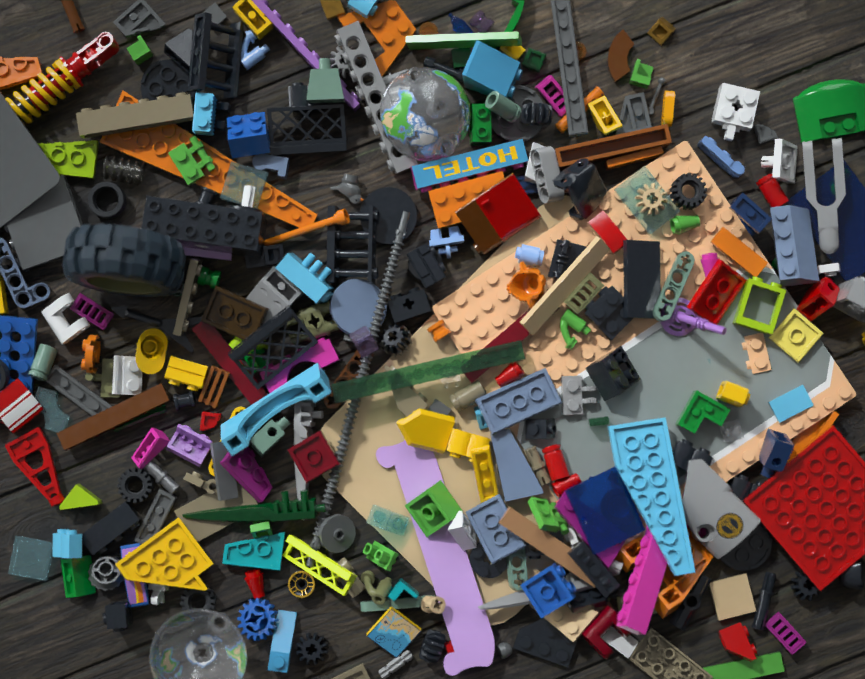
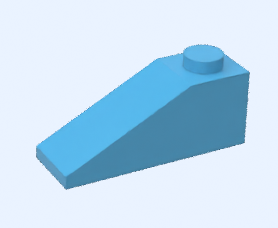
M278 609L276 618L279 621L275 622L277 629H274L268 670L287 673L289 670L297 612Z

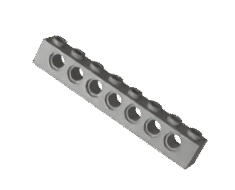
M359 21L337 29V35L334 36L338 46L342 45L344 53H342L343 59L351 67L352 71L349 73L353 82H357L359 86L357 93L360 99H364L366 107H364L368 118L371 117L374 122L372 129L375 135H379L381 139L379 145L383 154L386 153L389 158L386 162L390 171H394L396 174L411 166L418 165L408 139H405V144H402L399 139H387L383 124L378 119L380 111L384 112L385 109H391L394 105ZM348 41H356L358 48L351 50L348 47ZM362 58L365 61V67H357L355 60ZM364 76L372 78L373 83L371 86H366L363 83ZM371 94L379 95L380 102L378 104L371 102ZM394 147L401 148V157L393 155L392 150Z

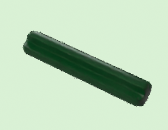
M166 405L155 408L113 428V430L118 432L167 411Z

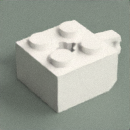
M726 83L721 84L717 94L712 123L722 125V129L726 130L724 140L732 141L735 132L739 133L740 130L749 132L752 129L760 91ZM734 104L737 105V108H739L737 111H735V107H733Z

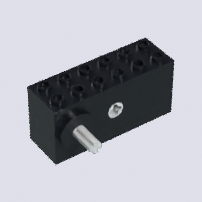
M248 185L244 186L241 206L223 207L146 196L141 229L170 236L187 248L261 258L267 220L262 210L253 208L256 187Z

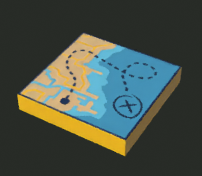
M391 606L367 632V637L397 658L421 632V627Z

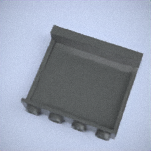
M61 175L60 181L56 186L4 225L6 232H9L12 238L9 240L13 251L16 250L18 256L16 263L19 268L26 272L30 268L64 257L66 238L72 229L83 225L67 177Z

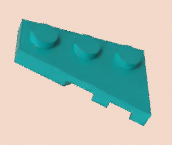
M285 532L225 544L222 564L280 571Z

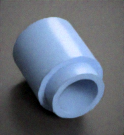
M525 244L517 247L515 253L518 263L523 261L526 265L535 267L536 265L541 266L544 257L543 250Z

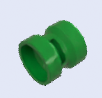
M202 266L197 284L209 285L210 288L214 289L220 283L222 272L219 270L211 271L209 267Z

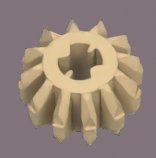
M651 183L650 188L647 184H644V190L639 188L637 192L640 195L634 197L635 200L640 201L635 206L643 207L640 213H644L647 210V216H651L652 210L655 215H658L659 209L663 211L665 209L663 204L668 202L667 199L662 198L667 195V192H659L662 189L661 185L655 189V183ZM650 195H652V199H655L652 204H650V200H647Z

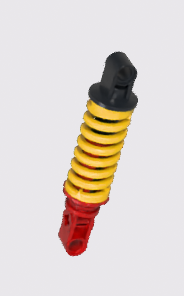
M101 33L78 52H74L69 59L66 60L60 56L52 64L54 70L51 67H47L46 76L39 73L37 75L38 82L34 79L29 81L30 88L26 85L21 86V90L24 93L23 97L17 91H14L15 103L9 97L5 99L24 124V120L30 124L33 122L32 115L40 117V109L48 111V103L52 105L58 103L56 97L65 99V90L68 93H73L74 88L77 89L84 86L82 78L92 74L93 70L116 55L119 51V44L110 33Z

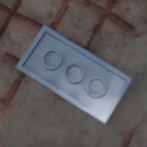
M546 368L475 400L491 435L562 403Z

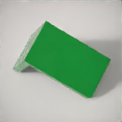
M695 390L675 425L681 426L695 434L704 417L722 426L731 409Z

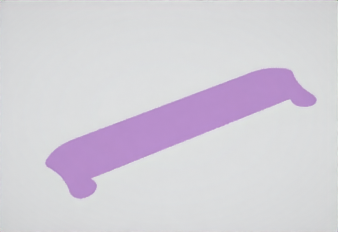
M405 440L393 446L380 447L376 451V458L379 464L385 468L395 466L406 503L412 501L440 480L443 482L433 451L409 446ZM411 516L436 596L442 597L446 603L442 615L454 652L446 654L444 658L446 673L453 676L470 667L490 666L495 650L493 632L486 611L478 608V606L483 605V601L467 552L461 549L449 532V527L453 520L426 537Z

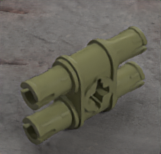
M330 301L322 304L316 303L303 309L301 307L298 309V312H295L316 339L330 336L331 332L340 330L334 320L328 322L324 320L325 314L330 313ZM312 315H313L317 320L320 319V321L317 322V325H318L317 328H318V329H316V327H314L313 324H310V322H312V318H313ZM292 318L291 321L287 322L286 328L298 324L297 321ZM289 334L291 344H296L297 339L295 338H297V334ZM299 334V343L308 340L309 342L312 341L308 335Z

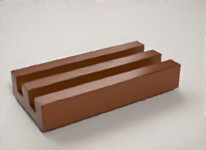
M212 365L198 401L216 408L230 372ZM215 371H217L209 395L207 398H204L208 390L209 384L211 382V379L213 377V374ZM221 374H224V378L222 380L216 398L214 401H211L218 381L220 379Z

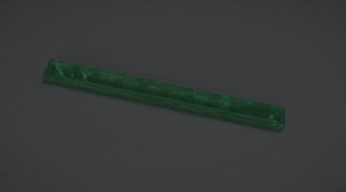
M521 340L334 383L331 384L336 404L524 360L525 356Z

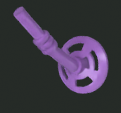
M679 298L677 303L688 305L690 301L685 298ZM665 304L661 309V317L666 314L664 312L665 307L671 306L670 304ZM676 304L670 319L660 322L663 329L674 336L687 335L694 328L703 331L709 330L721 335H725L727 332L725 327L710 323L709 320L698 317L688 308ZM679 308L684 309L686 312L679 311ZM674 322L681 323V326L675 325ZM669 326L681 329V331H674Z

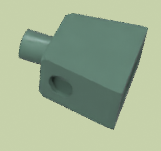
M329 58L319 59V69H311L307 92L308 104L345 102L339 71L337 68L331 69Z
M284 416L280 417L276 422L270 420L250 439L249 445L262 458L284 437L285 432L283 430L290 425V422ZM274 431L275 435L273 437L269 436L268 432Z

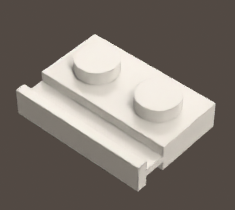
M115 355L112 394H140L142 390V371L136 364V357Z

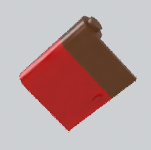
M513 173L455 211L475 241L473 244L474 248L479 254L482 252L484 255L542 217Z

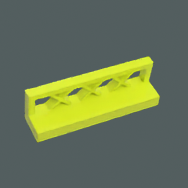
M289 534L286 539L289 545L282 556L338 593L346 596L357 575L321 552L315 551L298 537ZM294 547L300 550L301 557L293 558L290 556ZM311 557L314 559L316 567L308 568L306 558ZM326 567L331 570L332 577H322L321 568ZM342 577L348 581L343 590L338 587L336 578Z

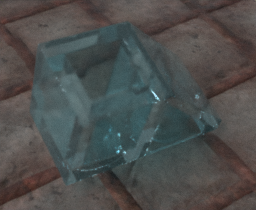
M373 504L366 523L403 536L410 518Z

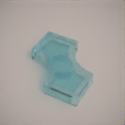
M38 386L35 399L44 409L42 412L45 416V429L57 433L66 429L70 416L60 409L57 401L58 392Z

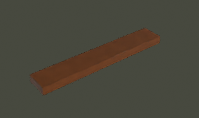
M161 383L58 432L57 435L64 451H67L170 402L164 385Z

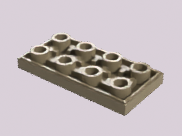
M653 628L649 629L629 657L631 662L652 679L713 678L712 675Z

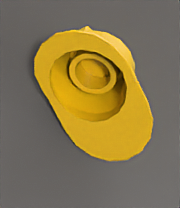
M157 328L145 330L137 342L136 364L146 374H155L163 368L168 340L161 330Z

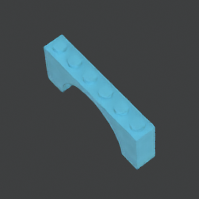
M316 363L221 424V441L233 456L249 446V441L254 433L281 410L303 400H313L316 403L330 394L331 389L327 375L320 365Z

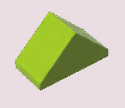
M76 484L59 507L60 510L98 505L102 504V500L81 484Z

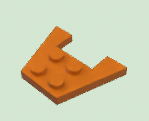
M395 0L376 4L378 9L373 16L369 15L367 19L355 11L337 17L343 27L359 21L360 25L364 23L385 51L375 59L382 78L407 45L405 43L406 36L414 35L416 32V28Z

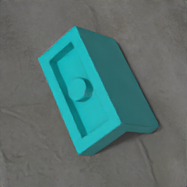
M401 578L392 588L388 597L395 601L405 589L417 599L419 592Z

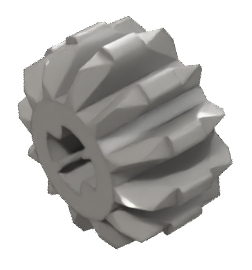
M337 46L338 53L332 51L331 55L334 58H329L332 64L331 69L337 68L339 75L342 72L343 78H346V73L352 70L349 64L344 65V62L342 63V53H344V50ZM360 59L355 60L356 66L361 64Z

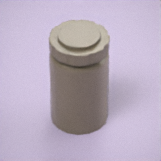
M477 380L455 392V395H450V400L459 413L462 409L475 404V400L486 395Z

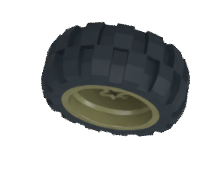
M88 224L75 227L66 238L62 267L65 277L69 281L86 288L127 296H170L177 292L183 282L186 256L181 243L161 233L129 226Z

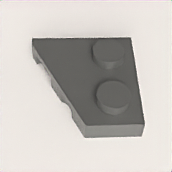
M137 0L113 21L126 38L167 26L144 0Z
M644 92L624 97L619 117L623 127L617 129L615 135L652 127Z

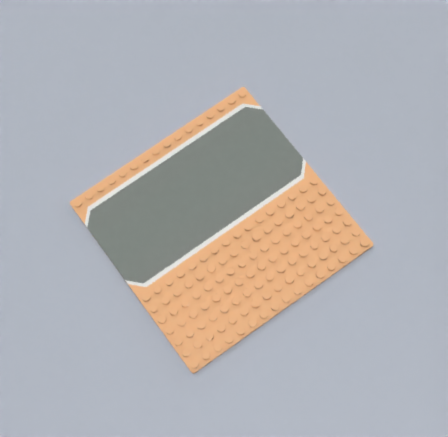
M687 141L681 142L608 190L596 210L587 219L576 220L569 216L526 244L538 247L544 251L541 266H526L538 268L541 275L546 278L545 293L558 280L548 277L557 239L568 240L571 243L587 247L598 236L588 222L601 211H604L627 240L660 241V292L677 255L687 251L694 256V265L679 297L691 301L706 278L700 261L702 254L717 253L720 260L724 261L743 278L752 279L748 272L710 243L722 227L727 229L765 261L767 259L739 217L729 209L730 204ZM684 173L685 175L687 173H691V175L695 173L697 178L701 176L703 178L701 182L706 183L704 188L708 190L705 193L707 196L704 201L692 210H689V208L682 210V206L678 208V203L674 204L672 202L674 199L667 198L668 194L672 193L670 192L672 183ZM651 183H655V189L661 185L662 189L659 192H667V195L662 197L668 200L667 203L663 204L665 209L663 211L659 209L658 215H655L653 210L651 216H647V210L644 213H640L643 207H636L635 205L640 201L634 199L635 196L640 195L637 190L639 188L644 190V184H647L650 188ZM684 185L682 187V193L685 197L693 198L695 196V190L692 186ZM652 195L647 198V200H650V204L655 201V199H652ZM674 216H699V227L680 235L672 233L670 219L674 218ZM623 248L615 254L609 250L591 270V273L604 284V287L607 286L609 288L613 286L624 297ZM516 252L432 307L438 320L443 319L445 322L444 326L451 331L448 335L466 362L530 309L527 302L516 299L506 290L507 284H509L513 275L520 271V263L515 258ZM686 256L681 258L683 264L679 269H682L685 264L689 263ZM768 262L757 277L764 279L763 283L771 284V282L780 284L779 277ZM679 273L673 274V280L676 283L682 281V276ZM588 280L587 283L595 289L597 286ZM744 285L718 323L719 326L727 329L725 335L694 328L687 335L674 336L667 333L660 321L656 319L633 318L613 340H610L584 315L587 311L584 308L578 316L587 322L585 325L591 330L585 335L583 332L580 331L578 333L568 326L570 337L574 336L577 340V343L571 350L565 348L567 344L560 330V319L567 309H570L572 312L574 311L563 302L559 306L560 309L549 317L534 335L529 334L478 378L487 394L502 388L496 382L495 377L511 362L517 361L525 373L521 376L522 378L546 368L562 401L561 376L581 375L582 386H595L585 368L620 346L623 347L640 380L622 394L604 401L598 389L594 392L582 391V398H597V403H582L583 414L562 415L561 403L529 418H554L557 426L555 438L526 439L525 420L510 427L524 450L536 446L540 458L544 462V453H542L541 449L554 444H560L569 474L577 473L581 479V484L577 485L570 493L602 517L600 501L603 495L611 489L622 488L607 480L611 470L618 473L614 465L608 432L609 426L666 417L672 450L677 440L681 442L682 439L693 443L692 447L697 450L701 447L710 451V456L714 458L709 467L727 482L759 461V454L768 429L785 433L792 439L856 396L855 390L820 339L802 360L797 363L768 338L770 335L764 334L772 370L752 374L751 369L747 370L746 361H749L747 350H743L742 343L745 342L744 336L761 332L733 324ZM585 286L582 287V289L589 295L592 293ZM752 286L743 317L769 325L778 294ZM782 287V289L786 290L775 329L792 309H797L798 307L785 287ZM667 290L665 297L668 300L675 297L674 292ZM580 292L577 293L583 301L586 299ZM597 293L596 296L593 298V300H594L595 302H596V301L598 300V298L600 297V296L598 295V293ZM574 297L571 299L577 306L580 305ZM677 303L678 305H681V306H684V307L687 308V305H686V304H684V303ZM679 308V311L686 312L684 309ZM674 322L675 325L681 326V323ZM669 326L674 331H681V329ZM722 381H729L749 389L748 393L751 395L747 405L744 404L742 407H736L717 400L716 395ZM803 385L813 406L779 423L768 402ZM695 390L731 409L722 426L704 417L695 434L681 426L675 425ZM545 465V469L549 475L547 465ZM675 466L682 500L688 471ZM551 481L547 485L549 486V488L555 495L556 499L558 500L559 498L556 496L551 486V484L554 483V481ZM615 495L609 499L607 509L611 516L621 518L628 514L630 503L623 495ZM638 508L634 519L629 523L615 525L629 535L623 546L633 539L643 537L647 529L646 522Z

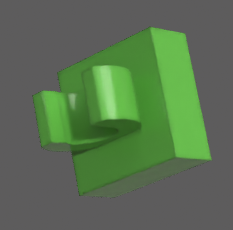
M269 521L262 523L252 522L253 525H250L251 534L254 539L273 535Z

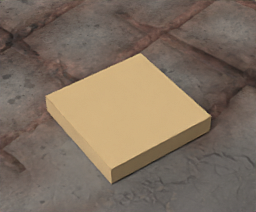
M746 573L710 582L709 588L719 621L756 611Z

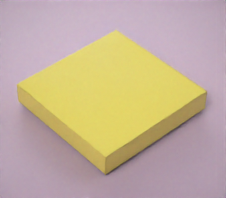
M794 308L768 338L799 363L824 333Z

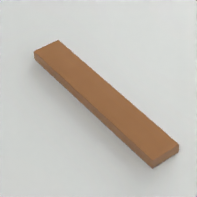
M508 507L498 522L499 524L595 588L594 584L567 554L572 548L548 532L540 530L538 525L511 507Z

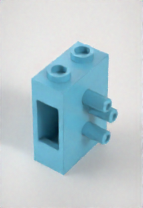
M287 253L276 266V269L315 303L327 302L333 294L331 291L334 287L327 283L325 279L332 270L325 267L320 274H317L316 272L323 265L321 261L316 260L309 267L316 258L315 255L309 253L302 261L294 253Z

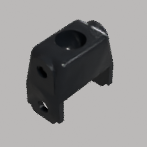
M586 158L577 160L553 180L555 187L563 190L568 189L574 205L568 212L570 217L576 220L587 219L596 210L607 193L605 184L596 166Z

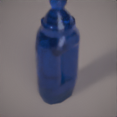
M452 13L448 15L451 18L452 28L456 34L474 33L463 19L453 16Z

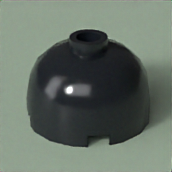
M862 557L838 576L840 584L845 588L853 590L864 589V582H862L864 576Z

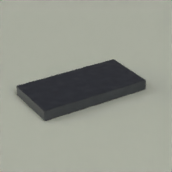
M623 240L624 318L655 319L653 309L661 293L660 241Z

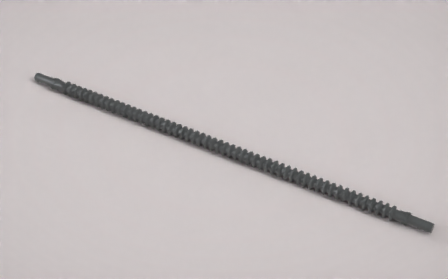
M403 211L399 228L396 230V239L393 241L394 246H391L393 251L390 252L391 257H388L390 260L387 262L388 268H385L387 270L384 273L385 279H382L384 283L381 284L382 289L379 290L381 294L378 295L379 300H376L378 305L375 306L376 311H373L375 316H372L373 322H370L372 327H369L370 333H367L369 338H366L367 343L364 344L366 348L363 349L364 354L361 355L363 357L360 360L362 364L358 366L360 367V370H357L359 375L356 376L357 381H354L355 387H352L354 389V392H351L353 396L350 397L351 403H348L350 407L347 408L348 414H345L347 418L344 419L345 424L342 425L344 429L341 430L342 435L339 436L341 438L338 441L339 446H336L338 451H335V454L341 464L331 469L332 473H329L330 478L327 479L329 483L326 484L327 489L324 490L326 494L323 495L325 498L321 501L326 505V512H318L320 516H317L319 520L315 522L317 524V527H314L316 531L312 533L314 538L310 547L315 551H318L321 546L318 535L320 525L330 515L328 511L331 510L330 505H333L331 500L334 499L333 494H336L334 490L337 489L336 483H339L337 479L340 478L339 472H342L340 468L343 467L342 462L345 461L343 457L346 456L345 451L348 450L346 446L349 445L348 440H351L349 435H352L351 429H354L352 424H355L354 418H357L355 413H358L357 408L360 407L358 405V402H361L359 398L363 396L361 394L364 391L362 387L366 385L364 384V381L367 380L365 376L368 375L367 370H370L368 365L371 364L370 359H373L371 355L374 354L373 348H376L374 344L377 343L376 337H379L377 333L380 332L379 327L382 326L380 322L383 321L382 316L385 315L383 311L386 310L385 305H388L386 300H389L388 294H391L389 289H392L391 283H394L392 278H395L394 273L397 272L395 270L398 267L396 263L400 261L398 259L401 256L399 252L402 251L401 246H404L402 242L407 233L405 231L410 217L409 212ZM308 557L306 565L314 567L315 560Z

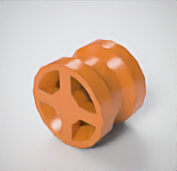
M443 319L427 329L429 333H432L434 342L451 333L444 326L445 322Z

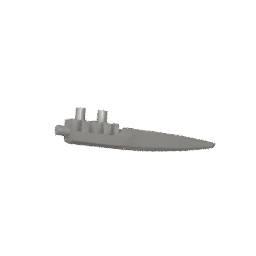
M303 400L295 403L294 446L313 435V430L310 428L315 426L313 418H323V411H314L316 403L313 400ZM294 462L297 499L301 500L300 491L308 490L309 492V482H305Z
M608 570L612 576L618 575L617 573ZM568 573L566 575L567 582L571 581L576 587L577 591L575 593L594 588L575 574ZM521 590L480 605L478 608L480 610L499 609L532 603L525 592Z

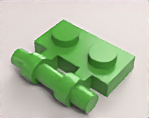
M196 136L189 139L193 145L191 148L188 149L186 144L183 143L168 152L188 186L205 176L201 170L204 167H207L209 172L216 169L212 163V157L207 155L202 141H199ZM196 152L202 159L199 163L192 156Z
M537 497L529 499L528 504L540 530L552 532L559 530L562 535L568 534V523L554 508L555 502L549 504L547 499Z

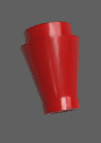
M517 361L511 362L495 377V380L500 387L522 379L521 376L525 373Z
M575 473L554 480L551 486L559 498L564 491L570 492L577 485L581 484V479Z
M257 568L245 572L246 577L244 579L254 599L265 596L263 573L260 572V569Z

